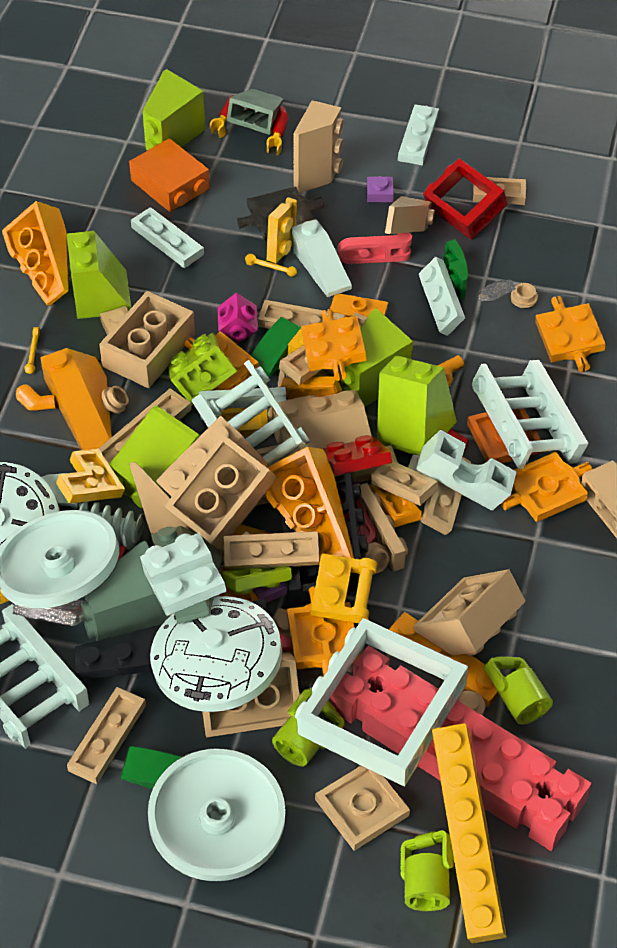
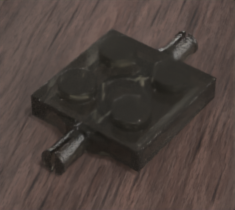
M296 186L248 198L247 207L251 215L237 218V224L239 229L252 225L256 226L264 240L267 241L268 217L281 203L286 204L288 197L297 200L296 225L314 220L310 210L324 207L323 198L319 196L307 200L300 195Z

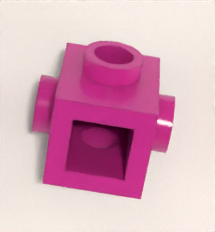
M235 293L218 306V331H221L239 344L258 330L257 305L240 294Z

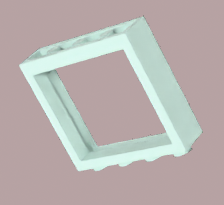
M362 618L356 628L352 627L349 630L342 650L340 652L336 651L329 662L328 671L324 677L319 676L315 681L309 700L307 702L303 701L299 705L295 718H297L298 734L405 787L434 739L432 729L441 728L465 688L468 666ZM365 643L444 680L398 756L317 717Z

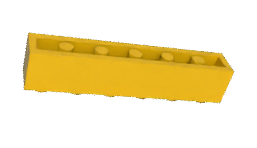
M466 723L432 729L467 938L472 944L507 938L470 731Z

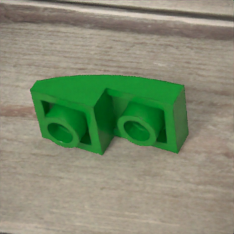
M456 239L446 242L443 260L446 268L449 270L448 273L456 294L460 299H464L466 296L468 268L464 253Z
M280 317L267 331L251 355L258 361L259 366L263 368L269 377L279 369L280 360L287 356L288 343L301 329L300 326L283 317Z
M130 746L120 779L152 789L162 773L182 757Z

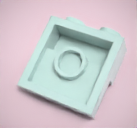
M200 533L194 535L182 534L177 537L174 543L164 547L159 545L152 546L144 555L140 556L144 574L166 616L226 592L225 582L215 567L211 553Z

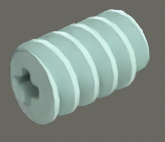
M83 502L79 508L80 511L91 512L107 520L115 532L119 545L126 546L127 550H132L138 543L144 529V514H140L137 521H134L133 511H129L127 516L122 518L121 508H118L115 514L111 515V506H105L103 512H100V504L97 502L94 503L91 510L88 509V502Z

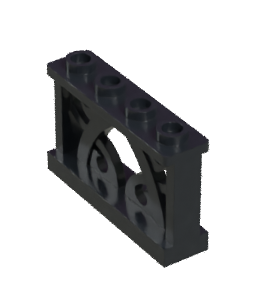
M348 472L342 476L335 477L338 492H342L346 496L345 502L341 506L344 515L349 512L350 523L345 519L350 543H353L354 559L360 560L364 558L363 553L368 552L366 535H361L360 526H365L362 507L358 508L357 500L362 499L359 481L354 482L351 472ZM282 516L283 533H294L295 530L289 528L285 523L286 519ZM319 565L289 566L291 567L292 580L288 581V586L295 604L307 603V599H310L309 588L312 586L315 588L316 582H307L317 578ZM352 573L350 575L347 593L357 591L360 574Z

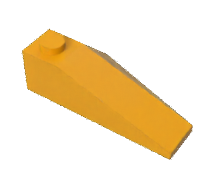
M35 201L2 230L12 258L18 260L21 264L20 269L23 273L29 275L33 287L46 305L51 306L68 292L66 228L59 208Z
M69 348L40 357L44 380L52 395L55 396V401L80 449H99L112 438L110 411L104 407L102 402V391L108 387L107 376L97 358Z
M306 447L267 467L277 477L265 493L267 500L286 519L285 523L290 529L295 530V532L318 531L319 565L322 554L354 559L335 477L324 449Z

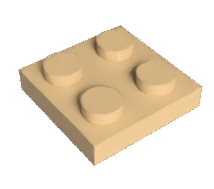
M359 766L315 794L316 802L354 851L401 822L410 814V809L384 776L363 766Z

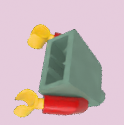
M249 89L230 96L219 113L220 118H214L210 122L212 135L218 130L219 138L226 135V121L269 135L272 133L273 136L267 139V153H269L271 147H277V155H280L282 151L281 137H284L289 116L286 108L283 107V98L256 89Z

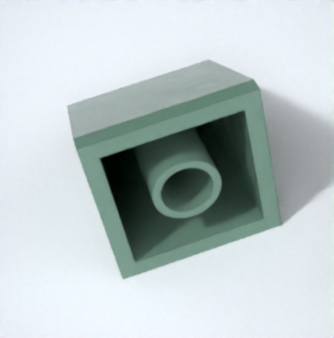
M146 541L139 543L119 559L108 578L95 590L85 595L86 602L81 603V608L86 619L84 625L90 639L95 637L96 641L161 625L170 617V615L166 616L144 574L140 556L144 555L149 549Z

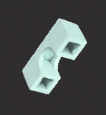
M439 430L423 446L416 470L482 506L494 510L511 495L516 471L493 458L481 465L466 462L462 459L466 444Z

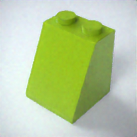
M168 69L164 70L142 110L146 150L153 148L168 138L182 148L205 131L203 90Z
M95 231L68 233L67 243L77 319L100 317V313L124 306L129 311L131 309L127 272L123 265Z
M377 308L371 311L360 328L367 361L346 366L345 372L347 377L344 380L341 378L342 390H356L364 407L378 399L379 373L396 355L412 359L413 341Z
M396 355L379 373L377 440L384 446L392 445L393 449L420 456L423 446L439 430L447 433L456 424L454 407L444 367Z
M155 405L152 407L109 464L125 488L123 493L132 498L133 502L143 509L129 463L136 462L159 486L156 480L200 435L159 406Z

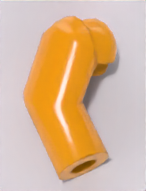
M459 355L437 365L444 367L448 387L453 382V373L464 368V361Z
M27 384L17 388L15 394L17 400L29 411L56 409L54 395L39 396Z

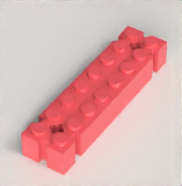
M368 645L353 663V676L345 673L332 693L330 702L343 719L352 723L357 718L362 722L363 732L399 754L439 689L401 665L397 670L389 667L390 658ZM457 700L441 727L466 723L471 734L484 809L515 829L520 824L525 825L530 829L528 837L552 852L566 832L568 821L571 820L573 822L587 802L592 783L570 769L565 774L555 770L557 761ZM433 739L418 767L440 780Z

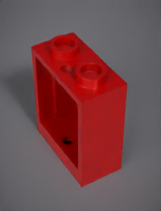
M460 158L452 165H449L444 173L435 182L429 184L423 193L425 201L432 202L431 209H435V213L470 240H473L508 205L503 189ZM463 177L487 194L465 217L441 199Z

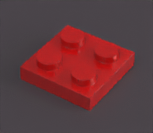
M370 435L359 436L355 438V442L346 444L344 442H332L327 444L326 448H323L334 476L392 463L391 451Z

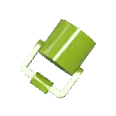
M510 656L491 658L484 666L497 692L518 724L531 723L542 717L552 707L553 700L524 659ZM502 669H516V671L510 673L505 678L500 672Z
M312 688L304 690L287 711L290 717L272 738L273 746L277 752L290 763L301 767L308 764L319 748L325 749V747L298 734L297 718H295L296 711L303 701H307L311 697ZM328 700L321 712L335 726L343 728V718Z
M443 830L432 831L415 836V838L402 843L401 877L405 881V904L409 908L419 911H437L446 908L450 904L449 868L454 866V856L450 834ZM442 842V856L434 853L412 855V850L427 848Z

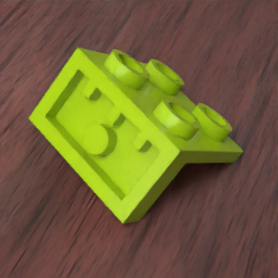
M214 333L208 336L203 334L192 343L194 347L186 353L183 351L177 353L170 360L171 364L168 366L170 380L186 400L191 402V406L193 405L191 400L199 395V391H212L237 372L235 366L220 349Z

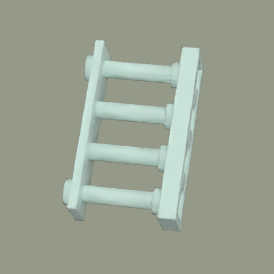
M248 360L244 364L252 376L215 402L214 400L208 402L202 394H199L191 401L209 428L223 414L222 410L259 385L265 396L229 420L228 423L237 430L272 405L278 416L246 438L254 448L285 426L292 437L262 457L269 464L267 466L269 467L298 446L301 450L308 447L307 444L311 441L301 427L296 430L266 383L270 379L263 368L259 366L256 369Z
M530 360L522 376L497 378L493 377L486 364H481L473 378V390L477 393L517 468H524L531 453L559 450L562 453L567 464L578 463L589 443L540 360ZM523 387L529 397L505 398L500 389ZM535 408L541 418L517 420L512 410ZM547 429L553 439L529 441L524 431Z
M11 604L2 610L5 624L2 625L3 629L0 630V645L9 639L11 641L16 639L21 646L19 651L0 663V678L27 660L30 662L34 660L39 665V671L0 696V719L4 723L3 728L8 737L13 742L18 740L26 749L31 745L27 732L28 727L64 703L67 705L72 703L80 712L89 705L86 687L17 608ZM53 681L58 687L57 693L20 718H17L8 707L44 682L50 683Z

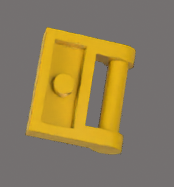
M322 554L311 606V615L360 623L362 618L368 620L369 610L367 609L372 576L377 572L378 563L370 558L359 560ZM351 573L360 574L355 604L353 607H345Z

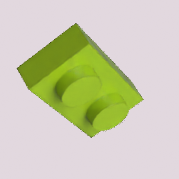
M288 566L234 569L221 572L225 586L234 590V593L237 594L251 593L253 588L261 586L265 588L278 587L280 582L292 580L291 567Z

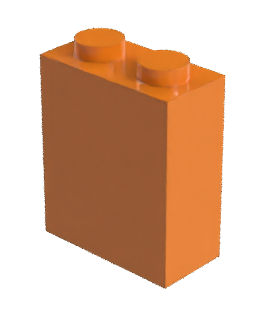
M170 138L129 161L131 181L169 212L183 206L188 201L210 189L209 169Z

